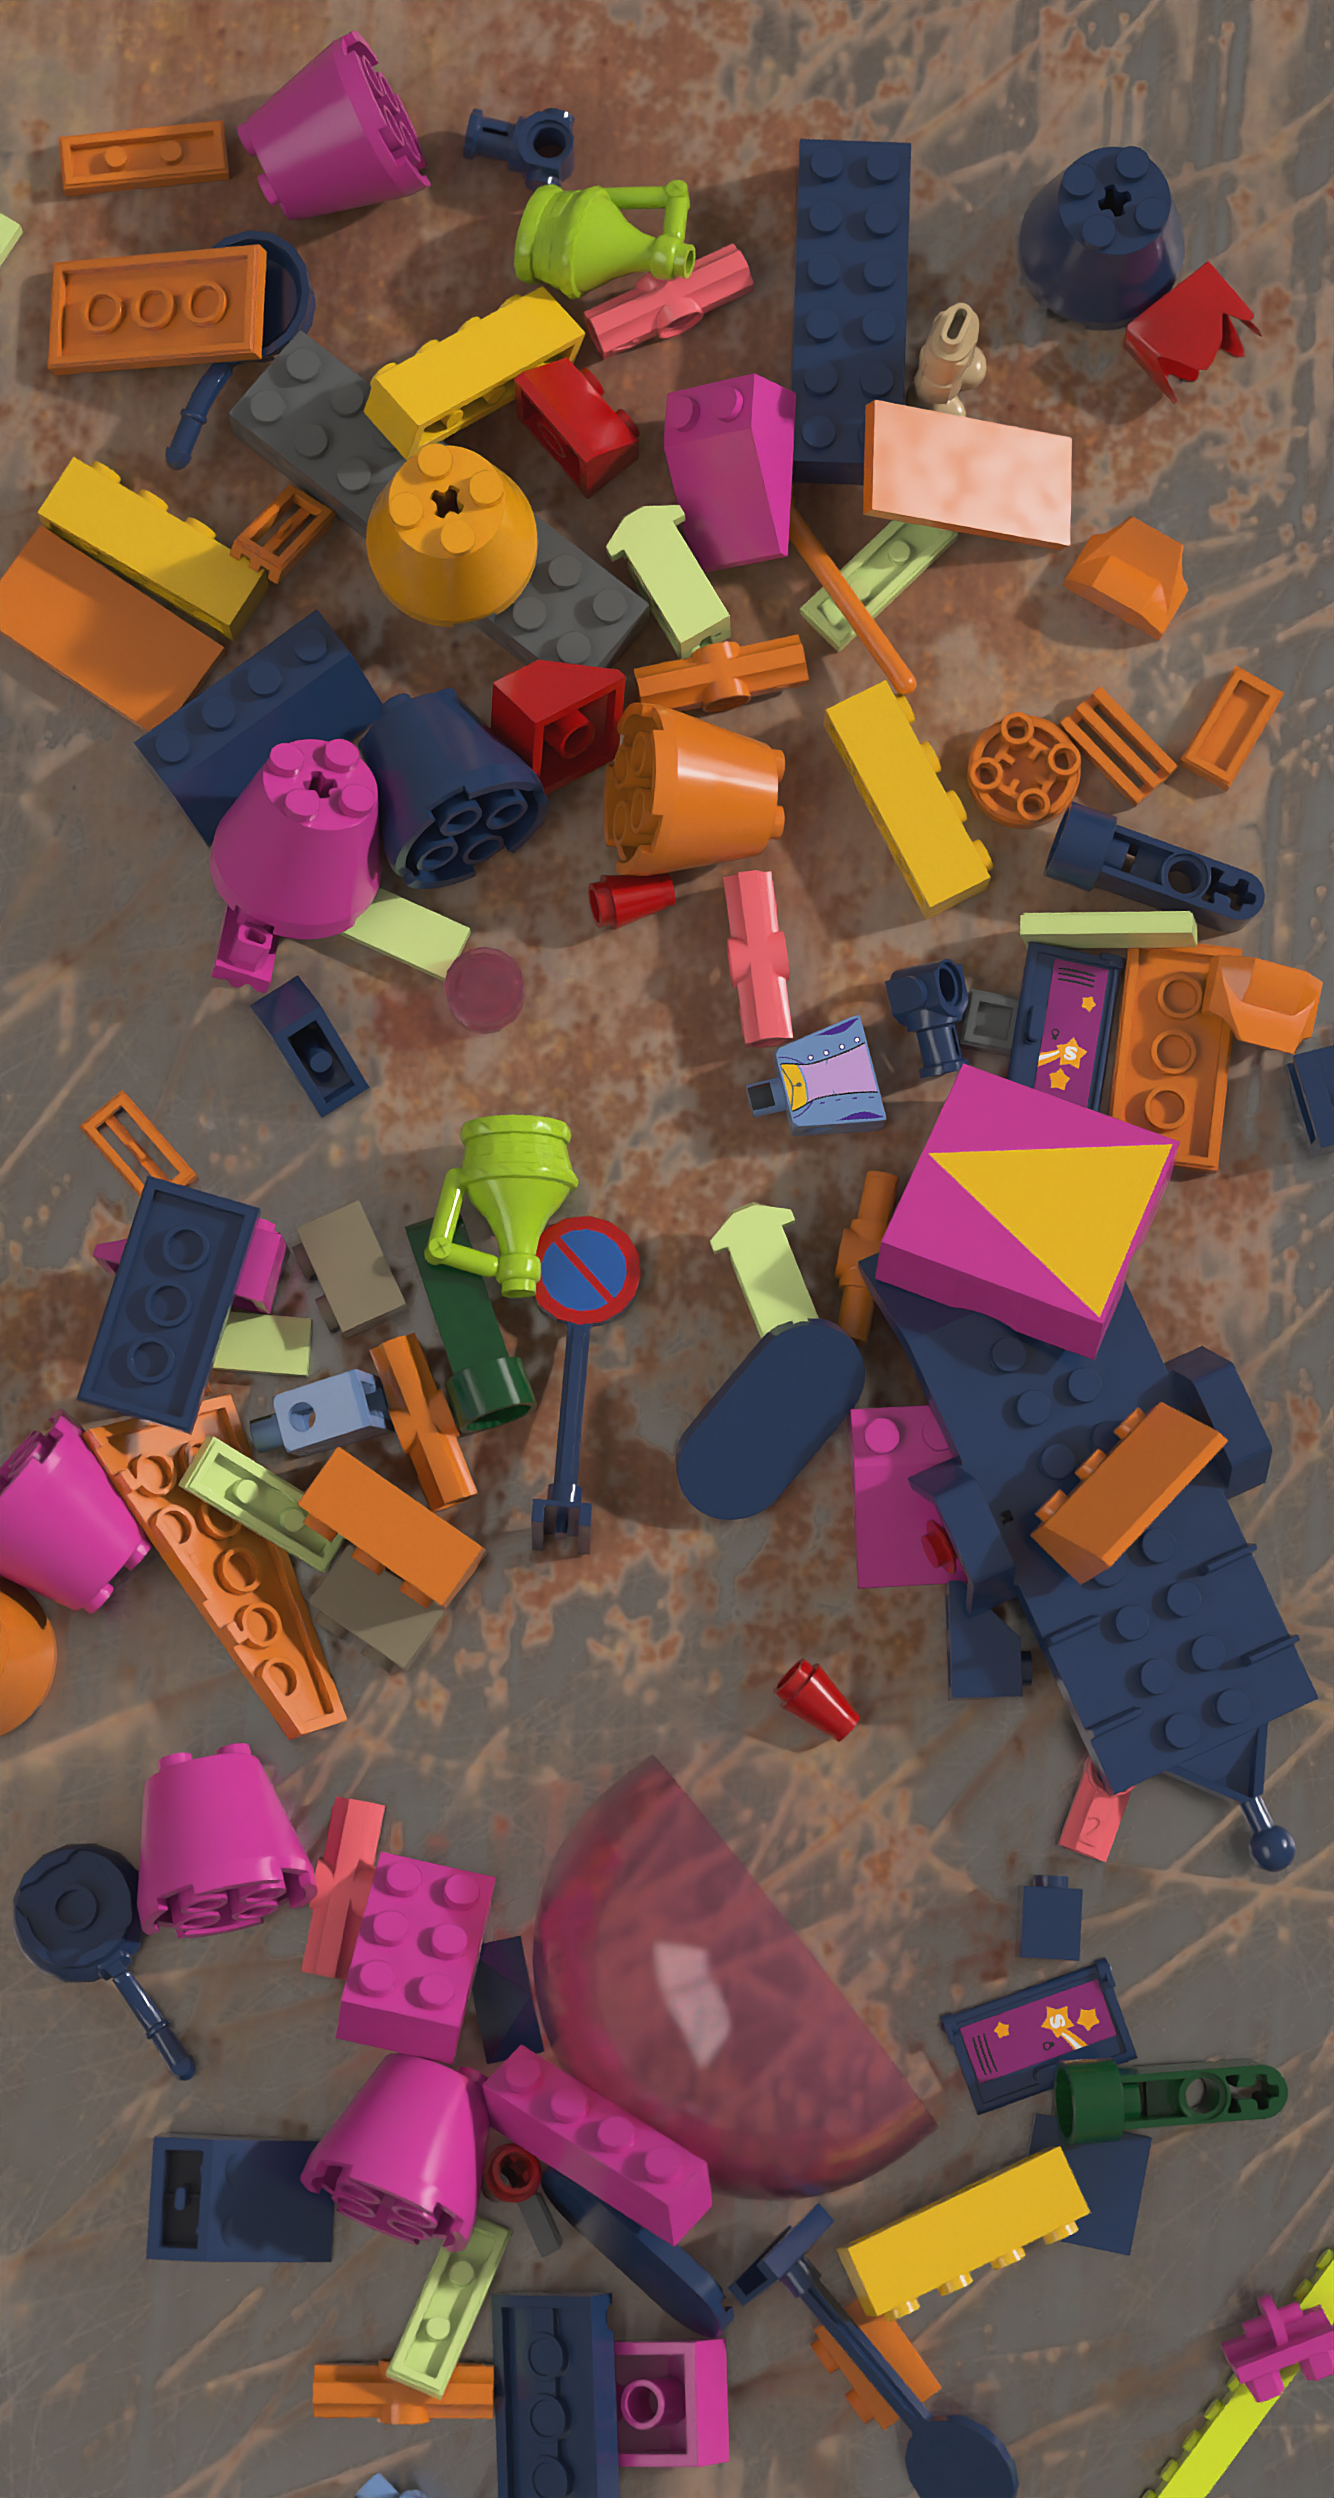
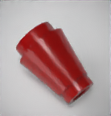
M668 873L651 876L601 875L599 882L589 883L588 885L590 909L598 928L610 926L612 930H617L662 911L667 907L675 906L676 902L673 882Z
M805 1658L798 1660L784 1674L773 1690V1693L782 1700L780 1703L781 1708L824 1734L830 1735L837 1742L842 1741L861 1718L853 1710L851 1704L820 1664L816 1663L812 1666Z
M506 2143L498 2146L489 2154L485 2161L481 2187L482 2193L488 2200L496 2203H520L528 2200L536 2193L542 2179V2169L538 2158L516 2143ZM500 2174L507 2177L509 2186L503 2183L499 2176Z

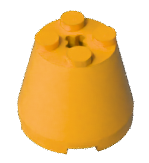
M439 443L429 444L407 460L377 497L372 507L366 530L369 563L379 588L394 606L408 616L420 622L440 627H454V624L477 621L493 613L498 615L507 609L527 586L537 558L538 540L535 517L522 490L509 476L485 458L469 449L458 446H445Z

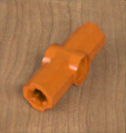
M799 634L740 646L736 642L714 643L695 650L688 658L633 669L639 703L659 704L679 712L702 708L706 712L727 711L745 705L754 696L799 688L809 683L805 654Z
M416 1333L396 1337L369 1350L391 1405L388 1412L405 1456H410L417 1472V1479L431 1511L434 1513L448 1509L477 1496L476 1487L456 1439L460 1434L442 1388L437 1390L430 1372V1365Z
M392 2358L379 2359L378 2363H315L313 2417H323V2419L377 2418L379 2423L398 2425L429 2423L431 2418L493 2419L494 2364L457 2363L441 2400L386 2377V2371Z

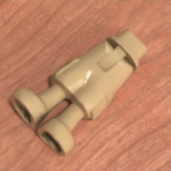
M957 303L940 312L934 319L926 345H923L920 351V363L914 376V381L910 383L907 390V406L966 417L965 408L957 395L960 390H970L977 387L984 380L987 369L986 358L976 346L979 319L977 314L966 303Z

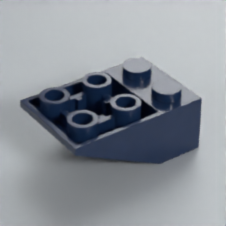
M160 2133L154 2136L146 2259L196 2262H331L335 2202L332 2200V2194L322 2187L319 2194L308 2191L300 2179L311 2152L320 2140Z

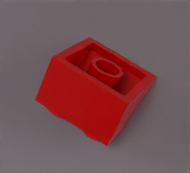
M566 357L524 371L514 378L517 418L586 499H589L639 459V440L637 439L640 436L639 429L624 410L619 408L614 412L601 397L605 394L603 387L586 367L579 371Z
M536 660L517 671L505 674L501 679L493 682L490 729L537 774L545 794L548 795L615 759L620 746L621 734H618L617 724L623 713L626 676L617 669Z

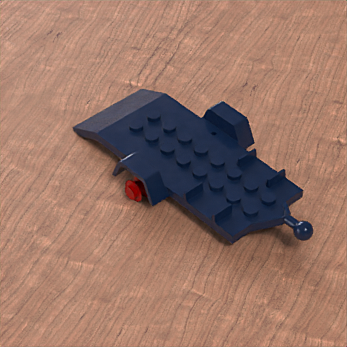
M879 1252L858 1261V1269L864 1282L902 1344L953 1455V1458L907 1478L911 1488L935 1506L944 1525L941 1527L933 1519L926 1522L927 1534L921 1537V1542L930 1563L935 1568L942 1566L949 1574H954L957 1570L956 1559L959 1558L968 1578L966 1609L970 1618L1018 1597L1108 1796L1116 1795L1151 1777L1164 1773L1235 1805L1239 1804L1252 1832L1248 1844V1851L1252 1862L1258 1868L1267 1872H1278L1287 1868L1294 1860L1296 1854L1295 1840L1287 1829L1274 1825L1261 1797L1264 1793L1268 1722L1319 1697L1294 1645L1300 1641V1638L1296 1634H1289L1252 1555L1258 1549L1256 1543L1246 1542L1227 1501L1266 1483L1272 1455L1271 1443L1234 1364L1203 1346L1163 1363L1126 1280L1122 1295L1095 1359L1092 1360L1017 1332L1010 1326L986 1314L973 1310L953 1308L875 1279ZM1162 1402L1220 1432L1228 1442L1111 1567L1080 1585L1030 1536L1043 1522L1035 1513L1057 1490L1061 1489L1068 1495L1080 1483L1081 1479L1074 1472L1096 1449L1100 1448L1107 1454L1116 1445L1120 1438L1113 1431L1135 1408L1139 1407L1146 1413Z

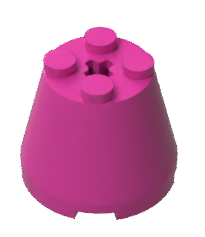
M351 31L332 41L247 118L246 122L237 126L239 137L246 151L251 157L257 155L264 170V173L257 176L262 192L272 207L280 205L289 221L294 219L302 220L409 197L431 185L426 174L422 176L418 172V170L428 166L410 118L398 94L393 93L384 75L380 71L374 72L372 67L379 64L377 56L357 31Z
M305 739L277 744L272 748L267 761L219 822L209 858L210 872L214 885L220 896L233 911L241 908L252 917L274 926L272 934L294 939H319L337 935L353 927L356 919L368 909L376 897L382 877L377 784L369 767L359 758V750L354 744L344 739H334L330 742Z
M60 1408L48 1419L53 1425L46 1435L40 1431L36 1432L33 1430L0 1466V1576L74 1611L84 1608L87 1612L93 1614L112 1593L114 1587L109 1584L111 1579L123 1565L128 1570H132L150 1550L152 1542L148 1540V1536L81 1436L82 1433L86 1432L78 1421Z
M235 1743L217 1749L215 1755L192 1759V1754L175 1753L162 1757L157 1761L158 1772L146 1780L143 1795L137 1908L141 1928L144 1933L152 1935L160 1932L159 1927H174L177 1938L181 1939L233 1932L263 1924V1917L278 1910V1906L289 1902L290 1909H300L315 1898L318 1890L313 1866L260 1760L251 1755L249 1744Z
M403 2053L386 2055L311 2152L301 2174L302 2184L308 2191L318 2194L322 2187L332 2194V2200L339 2205L336 2210L337 2212L382 2234L417 2246L420 2240L429 2241L432 2237L445 2240L442 2247L450 2252L465 2250L476 2226L491 2126L482 2086L488 2077L469 2067L458 2066L457 2070L454 2071L430 2059Z

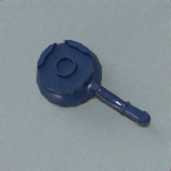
M248 230L225 237L211 248L260 245L267 252L262 359L212 363L197 384L186 408L180 411L182 417L170 447L166 449V463L173 470H181L190 463L192 459L191 453L202 425L207 423L206 416L232 375V369L244 362L266 363L275 359L273 356L278 355L299 330L307 334L312 326L316 301L314 291L311 289L307 265L293 245L273 233Z
M96 1843L66 1844L43 1854L23 1874L12 1900V1930L21 1953L41 1973L66 1983L95 1982L102 1978L107 1981L114 1978L112 1980L146 2031V2039L152 2041L169 2067L168 2072L178 2080H190L196 2071L193 2056L187 2053L172 2030L171 2021L164 2019L130 1970H127V1967L133 1963L132 1957L139 1951L146 1935L142 1931L137 1908L139 1871L121 1853Z

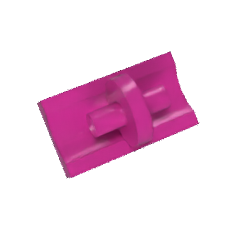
M226 904L211 977L220 980L225 979L231 986L236 988L242 987L244 984H250L255 991L266 994L271 982L279 935L272 934L274 926L252 917L241 908L233 911Z
M1267 2293L1257 2297L1261 2315L1241 2323L1245 2334L1220 2343L1225 2358L1240 2384L1245 2383L1255 2401L1259 2403L1277 2397L1285 2390L1278 2370L1298 2362L1301 2372L1307 2381H1318L1334 2374V2325L1330 2324L1320 2304L1302 2311L1296 2301L1277 2309L1270 2294Z

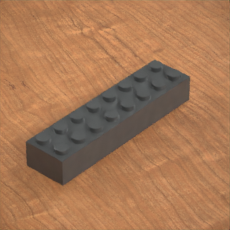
M299 330L228 413L235 437L312 498L337 513L336 517L366 539L368 519L377 497L407 460L364 413L371 391L370 384L302 330ZM443 441L438 442L439 444L448 446ZM534 514L538 548L535 567L527 586L520 596L498 615L493 613L471 623L525 666L536 660L612 669L649 625L650 604Z

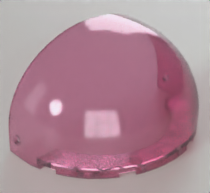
M653 1754L647 1756L620 1777L588 1806L571 1827L550 1865L538 1900L533 1929L532 1967L535 1995L543 2028L551 2050L562 2071L707 2162L711 2193L739 2200L759 2202L798 2201L825 2196L852 2187L885 2170L939 2129L938 2124L918 2095L814 1956L724 1840Z

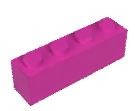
M520 2045L482 2085L491 2128L675 2247L713 2205L707 2162L525 2046Z

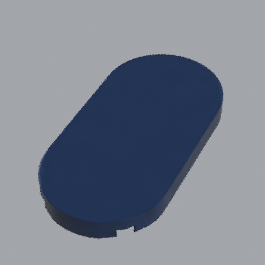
M807 1318L808 1321L797 1323L789 1321L771 1329L757 1343L687 1427L678 1442L675 1457L677 1464L676 1473L681 1490L692 1506L710 1517L723 1520H737L762 1512L779 1498L848 1416L863 1392L865 1384L864 1361L855 1342L844 1329L828 1320Z
M550 2165L542 2172L541 2187L556 2210L659 2307L676 2321L699 2335L713 2339L719 2338L734 2320L733 2307L727 2305L725 2308L722 2307L721 2303L726 2298L722 2292L723 2289L678 2244L674 2247Z

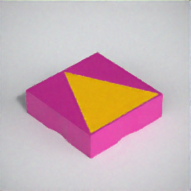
M963 1063L883 1236L875 1279L953 1308H962L986 1314L1010 1326L1017 1332L1094 1360L1122 1295L1131 1259L1137 1249L1144 1243L1170 1181L1180 1142Z

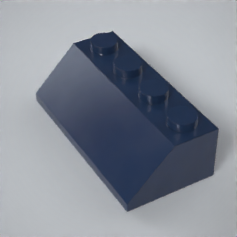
M316 609L135 741L134 745L141 761L207 847H210L219 822L267 761L273 747L277 744L305 739L328 742L334 739H344L353 742L382 717L380 708L383 703L350 651Z

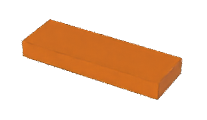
M223 120L58 137L63 190L66 197L230 180L226 132Z

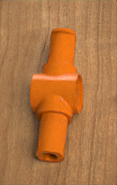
M868 1171L866 1174L858 1217L851 1221L849 1229L843 1228L834 1278L839 1279L838 1288L843 1291L837 1325L851 1336L856 1346H866L868 1344L876 1305L858 1269V1261L880 1251L881 1241L893 1217L899 1177L880 1171Z

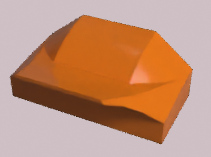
M1130 516L1107 533L1091 535L1065 578L1063 587L1160 641L1189 591L1182 573L1183 545L1137 518Z
M1220 954L1210 960L1201 1013L1223 1018L1239 1041L1294 1055L1301 1041L1312 1036L1323 982L1309 972L1255 957Z

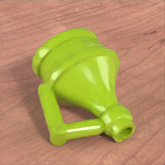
M673 180L666 186L602 188L597 185L584 190L563 191L554 184L538 187L530 197L523 212L517 233L514 252V267L517 278L528 285L542 282L560 290L571 300L586 296L589 291L597 289L614 279L633 273H651L655 278L665 281H674L678 277L688 279L694 268L696 253L694 245L684 243L687 211L690 208L687 184L682 180ZM666 209L663 234L655 238L642 233L627 222L620 210Z
M493 1115L465 1122L459 1133L461 1143L465 1146L461 1167L451 1168L445 1175L430 1237L424 1250V1256L428 1263L432 1265L444 1264L484 1277L496 1276L497 1282L501 1284V1295L504 1297L526 1298L536 1295V1283L541 1279V1261L536 1256L539 1238L550 1217L563 1204L567 1196L577 1189L579 1184L577 1175L572 1170L567 1146L572 1136L569 1126L565 1122L554 1118L535 1115ZM464 1195L472 1206L488 1221L497 1239L500 1252L499 1258L452 1243Z

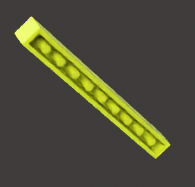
M1328 2248L1321 2254L1315 2264V2267L1318 2268L1317 2272L1310 2281L1305 2278L1298 2285L1293 2293V2297L1296 2298L1294 2302H1298L1302 2311L1320 2304L1330 2324L1333 2325L1334 2249L1331 2251ZM1298 2362L1278 2370L1285 2389L1300 2370ZM1233 2374L1226 2385L1229 2391L1221 2401L1217 2398L1211 2403L1204 2414V2417L1207 2418L1204 2425L1199 2431L1193 2429L1188 2434L1182 2444V2447L1185 2449L1177 2461L1171 2459L1165 2465L1159 2475L1162 2479L1161 2483L1154 2492L1149 2489L1142 2498H1205L1280 2395L1262 2403L1256 2402L1245 2383L1240 2384L1236 2375Z

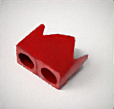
M1207 261L1169 293H1166L1127 324L1123 348L1170 401L1175 404L1177 399L1168 382L1170 374L1186 381L1195 382L1199 378V370H1207L1213 363L1219 350L1223 349L1235 357H1245L1244 347L1229 315L1237 318L1255 334L1261 337L1262 335L1251 321L1254 318L1253 312L1214 266Z

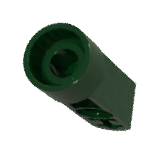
M459 1213L452 1243L473 1249L462 1215ZM434 1217L405 1226L454 1374L445 1382V1387L460 1431L463 1433H474L493 1429L531 1413L537 1407V1403L523 1361L520 1357H509L483 1277L444 1264L432 1265L428 1263L424 1256V1250L428 1244Z
M1111 2057L1066 2060L1058 2062L1054 2075L1056 2119L1062 2140L1068 2146L1118 2142L1122 2137L1123 2130L1267 2119L1275 2116L1283 2109L1288 2097V2086L1284 2076L1277 2069L1251 2059L1118 2068ZM1203 2078L1207 2086L1206 2098L1199 2106L1190 2108L1186 2100L1187 2088L1194 2080ZM1256 2079L1262 2083L1261 2090L1252 2092L1251 2098L1230 2092L1229 2085L1236 2088L1251 2087L1255 2085ZM1138 2082H1143L1144 2112H1141Z

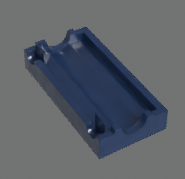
M510 2291L491 2295L498 2498H620L614 2332L608 2328L607 2308L612 2304V2293Z

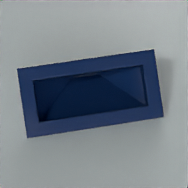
M521 1935L483 1943L472 1986V1993L487 2064L507 2060L520 2045L525 2046L536 2054L545 2052Z

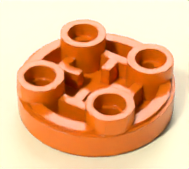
M1013 712L1004 719L989 726L973 745L967 764L968 788L979 809L993 821L1016 829L1040 827L1058 818L1066 810L1070 801L1073 800L1080 781L1081 755L1068 735L1054 723L1022 712Z

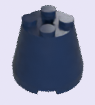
M1104 147L1084 154L1049 181L1032 199L1023 217L1018 237V263L1026 287L1034 299L1046 311L1050 308L1056 314L1068 320L1086 325L1085 329L1107 331L1127 327V324L1173 289L1184 260L1185 236L1183 225L1164 174L1149 159L1148 154L1139 147Z
M452 688L442 689L438 692L424 694L415 698H411L409 694L402 693L388 699L380 708L382 717L373 724L357 745L363 761L369 767L376 780L380 835L386 858L393 871L403 877L408 887L434 889L457 884L475 877L474 865L489 859L504 847L509 852L515 853L535 834L547 815L549 799L537 774L459 698L457 692Z

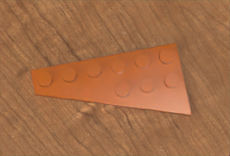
M231 1394L202 1401L192 1435L135 1418L92 1428L82 1433L81 1436L143 1531L289 1740L296 1739L347 1721L288 1553L178 1486L207 1435L219 1439L254 1461Z

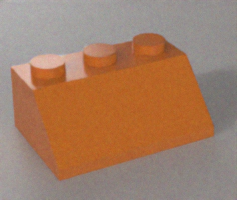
M1162 1402L1146 1413L1139 1407L1135 1408L1113 1431L1120 1438L1116 1445L1107 1454L1100 1448L1096 1449L1074 1472L1081 1479L1080 1483L1068 1495L1061 1489L1057 1490L1035 1513L1043 1522L1030 1536L1080 1585L1111 1567L1228 1442L1220 1432Z
M339 1446L297 1504L309 1512L303 1521L304 1524L330 1542L334 1540L338 1533L357 1546L351 1557L378 1576L381 1575L386 1567L405 1580L399 1590L427 1610L433 1601L446 1608L489 1554L482 1546Z

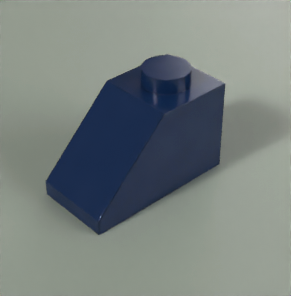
M298 975L250 1005L276 1050L321 1118L370 1088L322 1006Z
M960 1580L948 1581L944 1585L948 1701L1019 1699L1023 1697L1022 1686L1032 1685L1031 1651H1021V1638L991 1609L970 1618L966 1609L967 1586Z

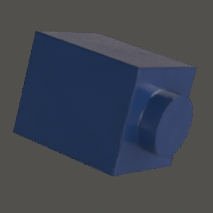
M1033 1875V1886L1018 1887L1015 1957L1080 1961L1083 1889L1068 1888L1069 1877Z

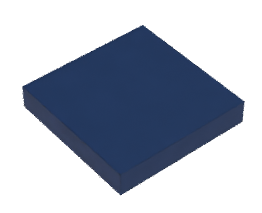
M1034 2112L1026 2157L1046 2147L1060 2146L1090 2210L1089 2214L1075 2220L1079 2230L1059 2241L1130 2256L1152 2137L1123 2131L1122 2137L1118 2142L1068 2146L1062 2140L1056 2117Z

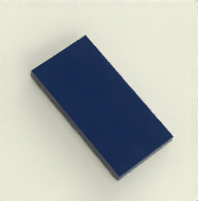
M147 1175L76 1398L78 1402L192 1435L262 1212L260 1208Z

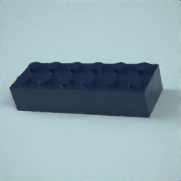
M800 139L797 164L790 391L796 393L792 483L864 485L866 405L873 400L904 405L911 143Z

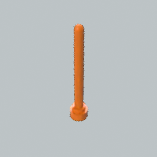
M792 485L789 539L895 690L902 695L911 694L916 688L915 677L793 504L796 499L792 494L794 491V486Z

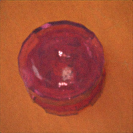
M489 947L469 949L458 956L447 970L444 987L449 1011L457 1023L469 1031L483 1034L499 1032L511 1022L514 1023L521 1013L525 999L522 972L514 959L503 951Z

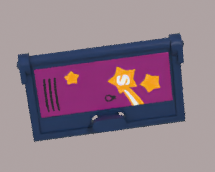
M1028 942L1008 1067V1080L1093 1111H1100L1121 972L1125 970L1126 964L1125 958L1107 953L1092 955L1037 942ZM1027 1033L1028 1038L1034 1042H1029L1026 1039L1025 1034Z
M1105 1957L1095 1960L1094 1964L1023 1990L953 2015L949 2012L940 2016V2027L945 2032L948 2043L953 2045L977 2115L1054 2089L1055 2069L1059 2061L1111 2057L1116 2065H1120L1138 2058L1113 1988L1116 1986L1112 1975V1967Z

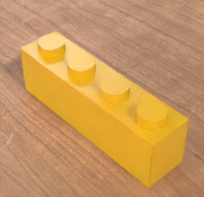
M543 286L523 297L520 294H516L507 299L497 311L483 319H480V317L471 318L459 328L457 333L440 342L436 339L427 342L417 351L415 356L398 365L396 363H389L382 367L370 382L371 391L364 413L400 454L408 460L419 453L423 447L442 441L515 400L514 378L522 372L566 357L574 364L585 332Z
M73 457L37 512L42 525L81 552L235 642L270 587L265 569L262 568L257 573L249 568L251 559L244 555L240 561L229 556L231 549L215 541L216 534L208 526L192 517H187L186 521L183 522L166 512L169 508L168 505L145 489H140L137 494L119 484L121 478L104 464L92 461L90 466Z
M884 680L827 708L823 725L925 919L928 920L986 891L991 878L988 872L993 870V864L983 843L979 839L972 842L962 822L967 820V815L958 795L954 790L945 792L936 773L941 771V766L932 746L928 741L919 743L910 724L915 722V717L906 697L900 693L893 694L888 682Z
M1046 2147L836 2248L865 2315L880 2316L884 2314L886 2321L891 2322L920 2308L916 2298L935 2288L938 2289L940 2296H944L972 2283L973 2279L969 2272L990 2262L993 2270H998L1026 2256L1022 2246L1040 2237H1043L1046 2245L1070 2236L1079 2230L1075 2220L1089 2214L1090 2210L1061 2147Z

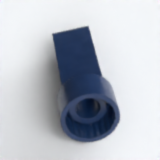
M1070 801L1062 817L1044 869L1045 877L1090 892L1094 886L1161 911H1190V913H1193L1196 923L1224 933H1233L1244 928L1261 910L1265 900L1264 888L1260 880L1252 873L1116 824L1117 817ZM1127 854L1134 856L1129 874L1121 871ZM1177 871L1185 874L1192 883V893L1183 894L1175 891L1168 881V873ZM1211 884L1212 888L1207 893L1211 897L1207 901H1203L1201 897ZM1229 892L1237 895L1236 904L1241 907L1238 911L1229 908L1231 899L1226 896Z

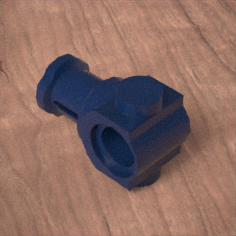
M474 108L466 130L463 157L473 160L477 155L508 162V170L521 174L525 180V186L534 192L538 187L548 184H554L561 188L562 183L571 176L574 169L575 156L572 129L575 118L564 110L546 108L543 112L538 111L529 117L520 116L516 123L485 117L482 110ZM545 145H555L563 150L559 156L554 158H544L536 151Z
M942 959L894 971L890 980L885 981L890 1007L896 1021L906 1027L907 1032H915L917 1035L923 1067L919 1069L920 1078L959 1071L963 1063L969 1065V1060L962 1058L955 1024L962 1020V1014L967 1007L969 998L962 965H956L950 959Z

